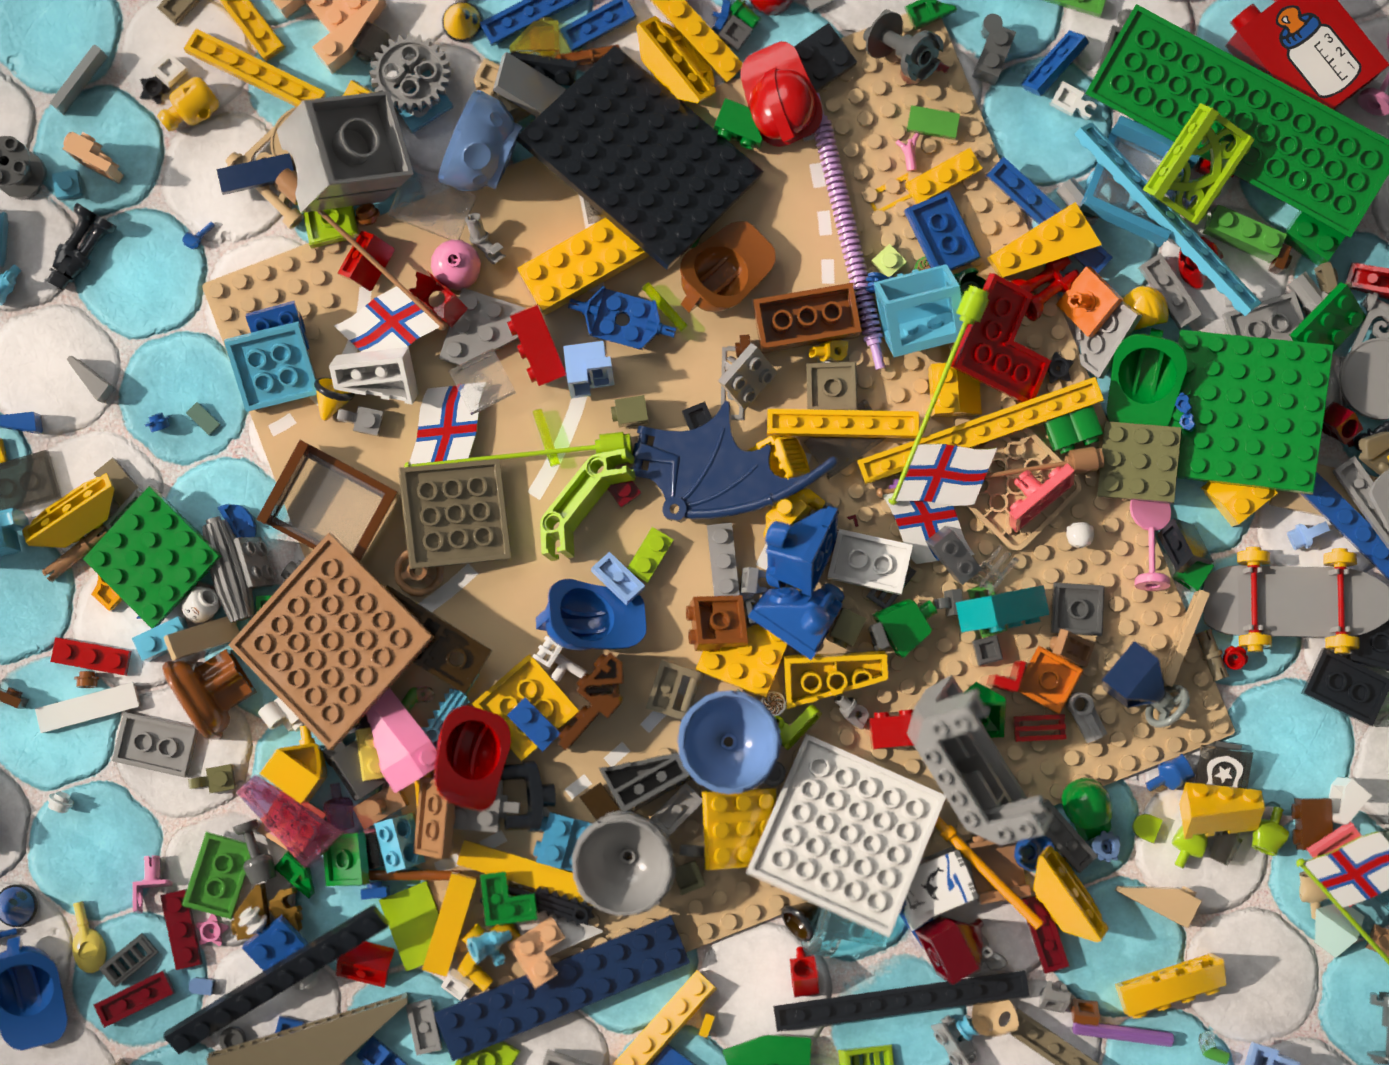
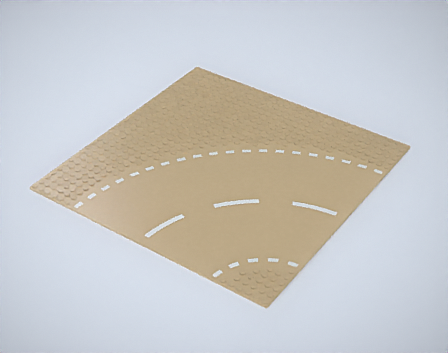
M907 13L900 15L903 20L902 36L907 34L914 36L918 32L927 30L941 37L944 48L943 52L939 50L937 58L940 59V62L949 66L946 74L934 71L928 78L914 85L907 84L901 78V59L897 57L895 49L888 56L881 59L873 58L867 53L866 41L863 39L866 29L841 38L856 59L857 65L816 93L820 95L824 115L832 123L831 126L835 136L833 139L836 140L835 145H837L838 157L841 160L839 164H842L841 170L844 173L842 176L845 177L844 182L847 185L845 189H848V194L846 195H849L850 200L848 201L851 202L850 207L853 210L850 214H854V219L852 220L856 222L854 226L857 227L856 232L859 235L856 239H860V244L858 245H861L862 250L860 251L863 252L862 257L865 259V262L862 263L866 264V269L864 270H867L868 273H880L871 261L886 246L891 244L907 261L892 277H897V274L903 273V275L912 273L916 262L925 256L904 213L906 208L916 205L914 200L910 197L905 201L896 203L895 206L885 211L879 209L910 194L905 187L906 180L899 183L896 178L908 173V181L964 150L971 148L983 169L943 193L950 191L981 258L951 272L955 274L968 268H976L979 271L977 275L987 280L989 273L996 274L987 257L1022 236L1029 229L1020 207L986 177L1000 159L943 20H937L915 30ZM741 77L715 86L716 93L699 103L680 101L714 129V124L725 98L748 107ZM911 105L959 113L960 117L955 140L919 134L915 147L917 170L907 171L905 154L901 147L896 144V141L900 140L907 145L908 139H912L915 134L906 131ZM814 133L783 147L772 146L762 139L760 150L744 148L740 145L739 141L734 139L729 141L764 172L700 237L698 245L709 239L726 225L737 221H745L752 224L772 244L776 253L771 271L737 306L720 312H707L696 307L689 313L681 305L686 294L681 285L680 263L684 255L691 250L689 248L668 270L651 256H648L574 299L588 302L602 286H605L606 289L652 302L655 300L660 322L677 328L674 338L662 334L657 335L643 350L589 336L585 315L580 311L568 309L570 302L545 316L542 314L565 372L566 365L563 346L603 341L606 357H611L614 386L591 388V396L571 398L567 375L538 386L537 381L531 382L526 370L531 367L528 359L522 360L517 345L521 344L519 339L504 345V347L487 356L485 355L465 367L440 360L439 356L449 329L447 324L445 330L436 329L409 346L419 393L412 405L406 404L402 400L391 398L386 400L381 399V396L355 393V397L341 408L353 413H357L358 406L383 411L384 414L378 437L354 432V424L338 421V412L329 420H322L317 395L249 411L276 482L299 440H302L398 491L360 562L385 587L389 585L493 650L478 673L480 675L466 694L467 699L470 701L466 705L474 706L472 703L528 654L532 656L534 654L537 655L540 650L538 648L539 645L542 646L546 641L544 639L545 636L549 637L547 631L536 629V617L546 609L548 592L554 583L562 579H574L607 587L591 572V568L607 553L610 552L627 568L652 527L674 540L649 582L646 583L638 578L645 585L644 590L639 595L643 598L645 604L646 634L637 645L625 649H590L581 651L563 647L560 651V654L587 670L589 675L596 669L593 664L600 655L604 653L607 656L611 652L623 663L624 684H619L623 703L610 718L600 713L569 750H564L558 744L561 738L557 737L543 752L537 748L523 760L536 762L542 784L555 785L556 804L555 806L543 807V816L548 817L550 812L594 823L596 821L585 806L580 796L598 783H602L619 807L599 768L646 760L668 754H679L678 735L682 720L646 709L661 660L696 671L697 664L703 651H695L694 644H689L688 632L689 629H692V622L686 620V606H690L693 597L714 596L707 525L732 523L739 595H743L746 628H749L758 623L749 624L745 599L754 598L757 604L764 592L756 594L740 593L742 568L753 567L759 568V570L764 572L767 571V544L764 538V530L766 528L765 516L774 506L770 505L756 511L721 518L687 519L682 523L674 520L670 521L662 512L663 504L666 500L661 489L650 479L635 477L633 482L641 491L639 496L621 508L610 492L606 490L573 532L575 557L567 558L562 553H557V547H561L560 540H557L555 554H559V560L550 561L542 555L541 518L590 456L596 454V450L501 459L499 461L511 559L444 566L443 580L434 592L426 596H412L400 589L394 577L395 563L398 557L407 550L398 469L404 467L406 462H410L417 439L420 407L428 388L487 382L480 402L477 434L469 458L595 445V440L599 439V434L615 432L630 434L633 452L634 443H637L639 436L637 434L638 426L664 431H687L689 428L682 410L704 401L713 418L721 408V384L718 380L722 376V347L735 346V343L740 342L739 335L749 334L750 344L752 343L760 350L753 311V299L847 284L853 280L848 278L850 273H847L846 269L848 267L845 266L846 261L843 257L846 254L842 253L844 248H841L840 244L842 242L839 241L840 236L837 233L840 229L836 228L838 223H835L834 220L836 217L833 216L834 211L831 208L833 204H830V199L832 198H829L828 195L830 192L827 191L828 186L825 183L826 179H824V174L826 173H823L822 170L824 167L821 166L822 161H820V155L816 146L818 142L815 141L816 136H814ZM533 156L507 166L496 190L485 186L483 189L476 191H460L453 187L382 214L371 225L357 224L359 234L361 230L374 234L395 249L385 269L407 290L416 287V272L430 276L427 272L429 271L433 275L431 258L439 245L451 239L462 240L470 244L477 251L481 261L477 281L466 289L528 308L537 303L522 280L517 268L605 217ZM885 185L886 190L877 194L875 189ZM872 202L877 208L875 212L873 211L870 203ZM479 213L483 227L489 234V241L492 245L499 243L504 247L499 252L506 255V257L496 264L488 261L485 253L470 242L469 238L471 235L465 222V217H469V214ZM348 240L313 249H311L309 243L205 282L202 288L223 344L227 338L251 333L245 317L247 313L295 300L297 309L300 311L304 321L306 336L310 345V350L307 351L317 380L323 377L332 378L329 365L336 355L361 352L333 325L351 318L374 298L393 289L396 285L382 273L373 290L368 291L354 281L337 274L353 246ZM1040 265L1003 278L1010 282L1013 279L1029 280L1040 274L1045 268L1044 265ZM1047 281L1032 292L1033 296L1048 287L1050 282ZM449 289L459 298L461 290ZM441 291L433 292L429 297V304L433 307L440 306L445 299L444 293ZM872 293L870 295H873L874 300L872 301L875 302V306L872 308L877 309V312L874 314H878L879 317L876 294ZM1056 294L1044 304L1042 316L1036 321H1031L1024 315L1014 339L1015 342L1052 360L1054 352H1058L1061 358L1074 361L1069 369L1070 381L1058 379L1051 384L1049 383V373L1046 372L1036 397L1090 379L1086 368L1080 364V353L1063 311L1056 305L1058 302ZM624 313L619 314L615 319L619 326H626L630 321L629 316ZM434 314L442 323L444 322L436 314ZM862 332L859 337L843 339V341H849L847 356L840 361L828 360L822 362L819 358H810L809 349L820 344L762 353L778 373L744 410V420H731L734 441L741 450L747 451L756 446V443L770 437L767 436L768 409H807L806 363L856 362L858 410L919 411L920 430L930 405L928 368L934 363H947L955 342L893 357L883 337L881 338L882 343L880 347L885 368L880 370L875 369L871 348L867 346V342H864L863 338L866 336H862ZM726 351V362L732 365L727 360V357L733 356L736 358V351ZM1057 366L1056 370L1060 371V367ZM980 382L981 415L935 418L930 416L922 438L1021 402ZM725 390V401L730 402V415H739V405L735 400L728 399V392ZM644 395L649 423L619 428L618 421L613 422L611 407L615 406V399ZM1100 403L1093 405L1103 434L1098 436V442L1084 446V443L1081 442L1074 445L1075 449L1095 447V449L1101 448L1102 450L1104 426L1107 418ZM1044 423L1030 427L1052 450L1043 425ZM649 436L647 445L653 446L655 437ZM795 436L806 454L810 472L830 457L835 456L838 459V463L833 469L804 488L812 490L825 500V503L829 502L835 508H838L837 530L842 529L903 543L894 515L884 498L877 496L879 488L882 490L889 489V485L893 484V479H900L902 473L865 485L857 460L916 440V438ZM1011 438V441L1020 442V439ZM987 443L973 447V449H982ZM1060 450L1054 453L1062 461H1065V456H1068L1069 452L1061 454ZM308 459L284 504L293 527L319 541L328 533H331L353 553L382 497ZM643 461L642 470L648 471L649 461ZM994 461L991 464L992 472L1005 470L1004 464L1001 461ZM1035 461L1028 462L1026 467L1037 466L1039 464ZM629 462L615 466V469H622V466L629 468L632 467V464ZM604 466L598 470V473L603 471ZM1100 469L1096 472L1077 474L1082 484L1079 494L1025 548L1018 551L1008 549L966 506H953L964 538L975 554L972 556L982 568L981 571L963 585L954 580L940 560L915 564L910 559L909 566L917 572L903 589L902 595H899L892 605L906 599L915 601L918 607L929 600L934 605V599L944 598V591L952 589H962V599L966 601L970 600L967 590L989 583L993 584L996 594L1044 585L1050 615L1040 617L1041 622L1025 625L1024 620L1022 621L1023 626L1008 629L1006 624L1007 631L995 634L999 640L1003 660L978 666L972 641L983 639L980 630L961 632L958 615L946 616L945 609H936L938 613L927 619L932 632L904 658L897 656L890 644L889 647L878 650L887 653L888 680L841 693L847 698H854L857 704L864 706L869 713L868 718H874V713L889 712V716H900V710L914 709L927 688L950 675H953L963 693L977 681L1006 699L1004 737L991 739L1025 793L1026 799L1042 795L1043 801L1048 799L1053 806L1062 803L1061 796L1063 790L1070 782L1083 777L1093 778L1100 782L1102 786H1105L1178 757L1180 754L1188 753L1231 736L1235 732L1215 681H1213L1207 661H1204L1202 658L1204 654L1195 632L1174 684L1181 685L1187 689L1190 698L1189 705L1185 713L1175 723L1163 728L1153 727L1147 722L1145 717L1147 705L1127 708L1103 690L1102 679L1133 641H1136L1159 659L1162 673L1185 617L1186 610L1156 537V573L1169 576L1171 586L1159 591H1146L1135 588V578L1140 574L1149 573V531L1142 529L1132 518L1130 512L1131 500L1097 496ZM1040 470L1032 471V475L1038 474ZM1016 478L1011 479L1009 482L1010 490L1020 492L1021 489L1014 484ZM994 496L991 500V505L994 509L1001 510L1005 506V501L1001 496ZM679 506L675 507V514L679 511ZM856 514L859 526L855 527L853 519L849 520L847 517ZM558 522V523L555 524L553 530H555L556 528H558L560 522ZM1077 522H1086L1092 525L1094 529L1093 542L1084 548L1073 547L1067 539V526ZM1012 529L1011 534H1020V530L1016 533ZM299 542L303 555L306 558L313 549ZM832 552L814 591L821 589L823 584L830 583L837 586L844 593L845 599L842 601V607L816 654L876 651L868 627L877 624L872 614L883 609L866 597L871 588L828 579L833 556ZM408 558L403 563L401 572L407 571L409 565ZM429 567L428 575L435 580L436 567ZM422 568L414 570L416 576L421 575L423 572ZM411 578L404 580L408 586L415 589L428 587L423 580L415 581ZM759 578L757 581L760 587H766L767 590L770 588L779 589L770 586L766 578ZM1054 582L1105 586L1102 636L1078 635L1095 645L1087 668L1074 664L1084 671L1072 693H1085L1091 696L1094 708L1107 732L1102 738L1090 743H1086L1066 704L1060 714H1065V734L1067 739L1015 742L1014 716L1053 715L1057 713L1018 692H1007L986 685L989 675L996 674L1009 678L1013 663L1016 661L1026 662L1025 671L1038 646L1053 652L1050 649V641L1053 636H1058L1057 633H1051ZM988 589L984 590L985 597L990 596ZM877 590L874 596L878 598L882 591ZM888 592L882 602L886 604L893 593ZM975 593L976 599L980 598L979 593ZM843 608L866 618L854 646L848 645L846 649L832 643L834 638L829 636ZM552 644L549 651H552L555 645ZM788 645L784 656L803 654ZM459 651L453 652L450 656L451 664L460 666L464 662V655ZM546 653V655L544 656L543 660L546 661V659L548 658L549 654ZM783 656L769 692H779L785 698ZM536 660L550 677L558 666L557 663L553 662L549 668ZM414 662L390 686V689L400 702L412 687L416 688L418 703H415L409 714L420 728L429 727L427 719L435 718L433 710H440L438 702L446 701L444 694L449 693V688L456 689ZM567 670L559 683L552 679L579 711L584 705L588 707L592 705L576 691L579 688L576 683L580 678ZM704 674L703 681L699 682L692 706L705 696L720 691H736L739 689L741 692L749 694L761 701L762 697ZM683 675L672 709L680 711L690 677ZM609 685L603 687L591 686L590 689L608 688L609 692L590 693V695H610L613 693V687ZM1172 692V693H1169V694H1170L1172 697H1175V696H1177V695L1180 694V693H1178V692ZM837 695L798 705L791 709L785 707V710L779 716L789 726L812 704L821 711L822 715L789 750H786L781 745L777 761L785 768L786 776L784 781L777 786H769L763 782L754 788H776L777 801L804 737L808 734L944 794L914 745L871 749L869 720L867 719L862 730L852 725L840 712V706L834 702V698ZM1082 697L1075 701V708L1080 711L1085 706ZM1181 703L1174 706L1168 717L1175 713ZM1154 708L1153 717L1158 720L1160 712ZM859 711L855 713V717L859 716ZM573 716L558 731L561 733L567 725L573 726L578 719ZM1059 719L1019 721V726L1059 724ZM1059 730L1020 731V736L1059 735ZM726 737L724 745L727 747L732 746L733 739ZM510 749L504 765L523 764V761ZM693 777L686 782L701 798L702 792H712V790L697 783ZM524 779L504 780L503 795H508V801L521 802L520 813L506 812V816L527 814L526 781ZM414 781L401 789L409 805L400 810L402 815L413 813L416 825L417 802ZM684 784L634 811V813L650 819ZM945 798L939 817L947 825L951 824L957 830L956 834L964 842L972 839V836H977L966 830L948 799ZM702 802L668 838L673 850L675 868L696 860L705 886L681 895L677 881L674 879L671 889L661 902L648 912L646 911L638 915L616 916L593 907L592 913L595 918L589 919L588 924L603 930V932L550 955L548 959L551 963H555L668 915L672 916L685 951L688 952L779 916L784 906H792L808 901L746 874L748 867L705 870V857L679 855L682 844L704 846ZM501 818L499 832L453 829V847L450 859L424 856L425 862L421 863L423 870H461L462 874L477 878L454 951L459 965L469 951L468 946L462 941L465 934L477 923L486 932L493 927L486 926L484 905L480 903V898H483L480 874L486 873L456 865L463 841L468 840L536 861L537 856H534L533 852L536 841L542 842L543 831H505L504 818ZM934 826L922 858L954 845L949 840L946 842L940 836L941 832ZM631 854V855H629V856L626 857V858H627V859H631V858H633V856H632V854ZM507 880V887H508V889H509L510 884H511V885H514V886L522 885V884L515 883V882H512V881ZM428 881L440 912L449 881ZM522 885L523 889L535 891V888ZM516 922L513 923L515 925L514 928L520 933ZM507 942L502 943L499 948L500 954L505 956L504 964L495 966L490 955L477 964L493 979V982L484 991L526 975L508 947ZM475 983L469 990L471 997L484 992Z

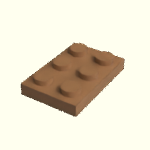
M432 777L420 778L413 853L439 859H450L453 847L452 833L455 823V804L441 797L435 786V778Z

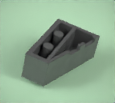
M678 753L599 768L621 811L634 812L692 779L689 772L683 766Z

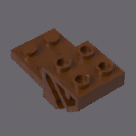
M611 652L607 656L602 653L593 664L596 669L590 675L586 672L576 683L579 686L576 691L592 705L590 707L584 705L575 716L578 721L573 726L567 725L558 735L561 738L558 744L564 750H569L600 713L610 718L623 703V697L619 691V684H624L623 663ZM609 685L613 687V693L610 695H590V693L609 692L608 688L590 689L591 686L603 687Z

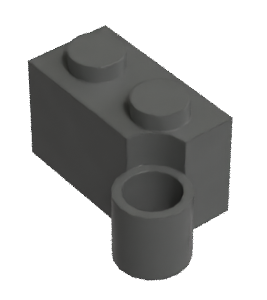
M357 740L347 746L341 741L334 750H328L327 747L322 749L325 761L329 766L333 767L354 801L363 798L385 783L383 778L368 781L362 780Z

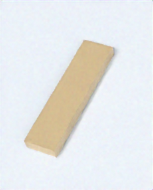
M1199 590L1193 594L1162 672L1165 687H1173L1209 597L1210 593Z

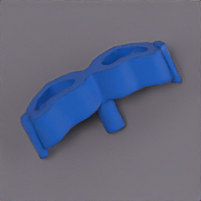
M731 0L722 1L721 13L713 11L712 16L718 17L712 30L717 35H719L727 23Z
M1180 393L1175 403L1177 409L1184 413L1180 418L1179 424L1184 430L1192 432L1196 424L1194 423L1193 415L1190 413L1192 411V407L1189 404L1190 398L1184 393Z

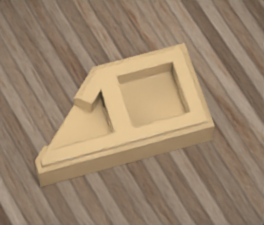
M484 58L473 78L477 90H481L494 97L496 92L493 91L500 65Z

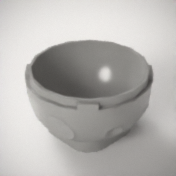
M631 811L611 812L591 824L578 838L572 856L573 878L578 888L577 891L587 903L589 902L597 909L616 916L638 915L651 910L661 902L671 889L676 875L673 850L665 831L653 821ZM630 852L633 858H625L624 853Z

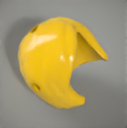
M1149 286L1136 287L1123 298V302L1143 315L1134 330L1168 322L1167 301L1164 295L1157 289Z

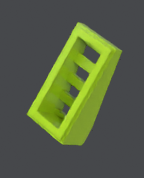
M892 1044L838 1050L839 1065H851L850 1055H852V1065H860L859 1054H862L863 1065H870L869 1053H873L874 1065H880V1051H883L884 1065H894Z

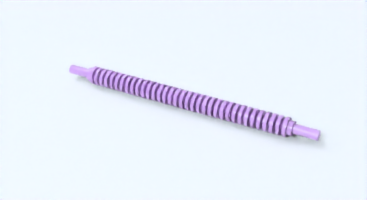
M823 111L822 122L814 133V136H816L815 141L818 142L816 146L820 155V161H822L821 166L824 167L822 168L823 173H826L824 174V179H826L825 183L828 186L827 191L830 192L828 193L829 198H832L830 199V204H833L831 208L834 211L833 216L836 217L834 220L835 223H838L836 228L840 229L837 233L840 236L839 241L842 242L840 244L841 248H844L842 253L846 254L843 257L846 261L845 266L848 267L846 269L847 273H850L848 278L853 279L849 282H853L855 298H857L856 304H859L857 305L858 315L861 317L859 320L860 323H864L860 326L861 329H866L862 331V336H866L863 340L871 348L875 369L880 370L885 368L880 347L883 334L879 333L882 331L881 327H876L880 325V321L877 320L879 318L878 314H874L877 312V309L872 308L875 306V302L872 301L874 297L870 295L872 293L866 291V287H868V283H866V277L868 276L866 275H868V272L864 270L866 269V264H862L865 262V259L862 257L863 252L860 251L862 247L858 245L860 244V239H856L859 235L856 232L857 227L854 226L856 222L852 220L854 219V214H850L853 210L850 207L851 202L848 201L850 200L849 195H846L848 194V189H845L847 185L844 182L845 177L842 176L844 175L843 170H841L842 164H839L841 160L838 157L839 152L837 151V145H835L836 140L833 139L835 136L831 126L832 123L824 115Z

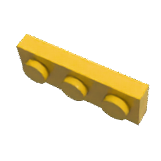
M968 148L905 184V187L915 204H918L943 193L977 174L983 168L971 148Z

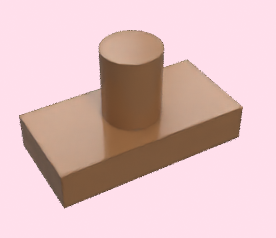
M1060 629L1058 636H1053L1050 641L1052 653L1087 668L1095 644L1070 631Z
M388 786L352 808L365 830L373 826L374 823H378L406 807L409 803L402 790L394 793L392 788Z

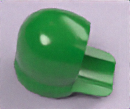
M1083 777L1070 782L1063 790L1061 801L1066 816L1074 823L1078 834L1084 841H1089L1099 836L1102 831L1108 833L1112 828V803L1107 790L1103 788L1100 782L1093 778Z

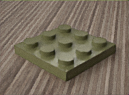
M1105 421L1102 446L1104 467L1100 468L1097 496L1174 503L1182 428Z

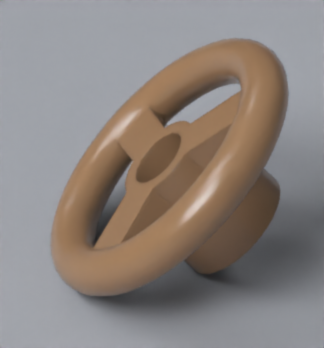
M405 550L398 557L394 566V577L397 585L405 593L412 596L420 597L431 594L440 586L443 580L444 566L436 567L435 580L428 575V568H422L423 572L419 576L415 575V569H410L409 565L407 571L401 572L402 565L408 558V550ZM409 578L415 581L423 580L428 587L415 589L408 586L404 580Z

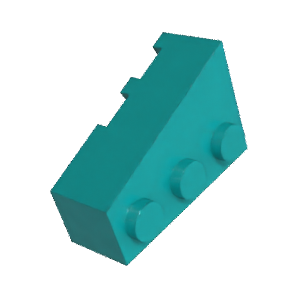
M1044 585L955 603L961 632L990 628V632L1006 630V624L1008 629L1023 626L1022 621L1024 620L1025 625L1041 622L1040 617L1050 615Z

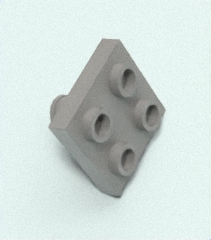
M752 343L737 360L733 356L727 357V360L732 365L726 361L723 362V369L726 372L718 380L735 402L744 410L778 373L758 347Z

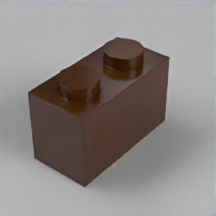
M1294 798V804L1291 806V815L1295 819L1292 840L1293 844L1296 845V849L1307 850V848L1333 832L1332 799Z

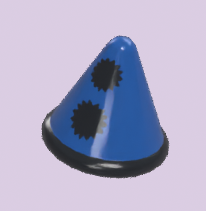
M13 884L3 888L0 891V921L10 927H22L29 924L37 912L38 903L35 894L29 888L20 884Z

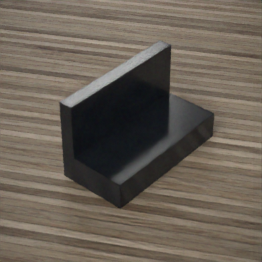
M1173 518L1157 534L1177 572H1186L1196 561L1209 565L1214 562L1194 524Z

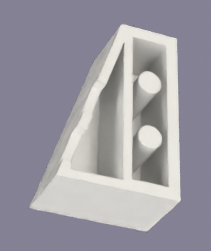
M409 347L336 355L329 365L335 390L361 395L371 394L381 396V399L386 400L390 398L397 399L411 405L419 394Z

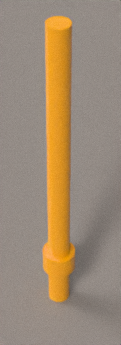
M938 816L934 826L941 832L940 836L946 842L949 840L1037 930L1044 922L956 834L957 830L951 824L947 825Z

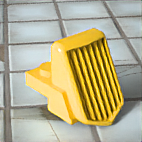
M771 435L747 450L755 451L770 445V468L778 477L795 478L810 472L806 454L795 436L780 437L779 435Z

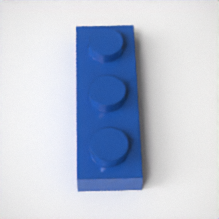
M612 0L559 30L570 51L575 52L634 20L636 15L627 0Z
M1069 30L1021 83L1023 88L1028 92L1042 96L1089 44L1086 36Z

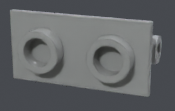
M947 1015L941 1019L942 1023L931 1025L935 1039L944 1046L948 1052V1058L953 1065H971V1063L978 1059L976 1057V1050L968 1040L964 1038L960 1042L957 1038L961 1036V1033L956 1026L955 1018Z

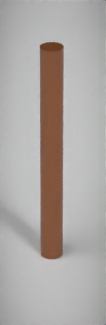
M368 870L369 880L449 881L452 871L462 874L461 870H397L387 873L386 870Z

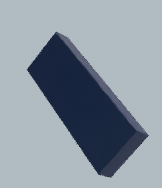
M287 153L219 168L216 171L221 192L223 195L275 184L276 178L283 170L289 168L291 171H294L291 155Z

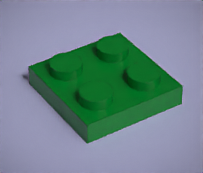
M365 832L321 835L326 886L369 884Z

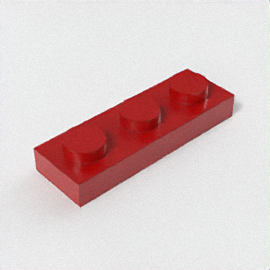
M55 637L50 662L127 676L132 651Z

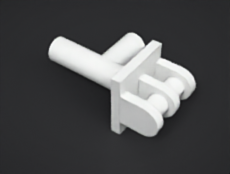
M545 636L544 639L546 641L542 646L539 645L538 648L540 650L537 655L534 654L532 656L549 668L553 662L558 664L551 675V678L558 683L567 670L579 678L587 672V670L560 654L563 647L556 644L548 636ZM551 645H555L553 650L549 651ZM546 653H547V654H549V656H548V658H547L546 661H545V660H543V658H544V656H545Z

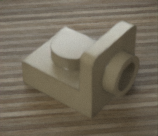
M1331 261L1322 263L1314 268L1319 289L1328 294L1337 286L1338 281L1337 270L1332 267ZM1351 282L1345 283L1348 285L1349 289L1352 288Z

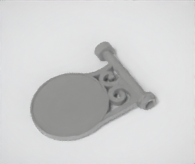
M1374 292L1373 294L1368 293L1362 303V306L1366 307L1365 310L1368 311V314L1350 352L1341 364L1339 386L1343 398L1355 412L1374 420H1388L1389 330L1387 333H1382L1379 330V326L1385 328L1387 323L1385 321L1376 322L1372 327V332L1377 338L1362 342L1374 318L1381 317L1389 325V304L1378 300V293Z

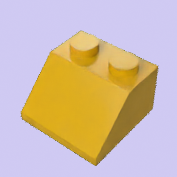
M934 363L928 368L930 403L946 363ZM950 367L931 417L981 415L980 381Z
M1207 482L1201 487L1202 491L1232 527L1243 522L1278 494L1276 490L1213 482Z

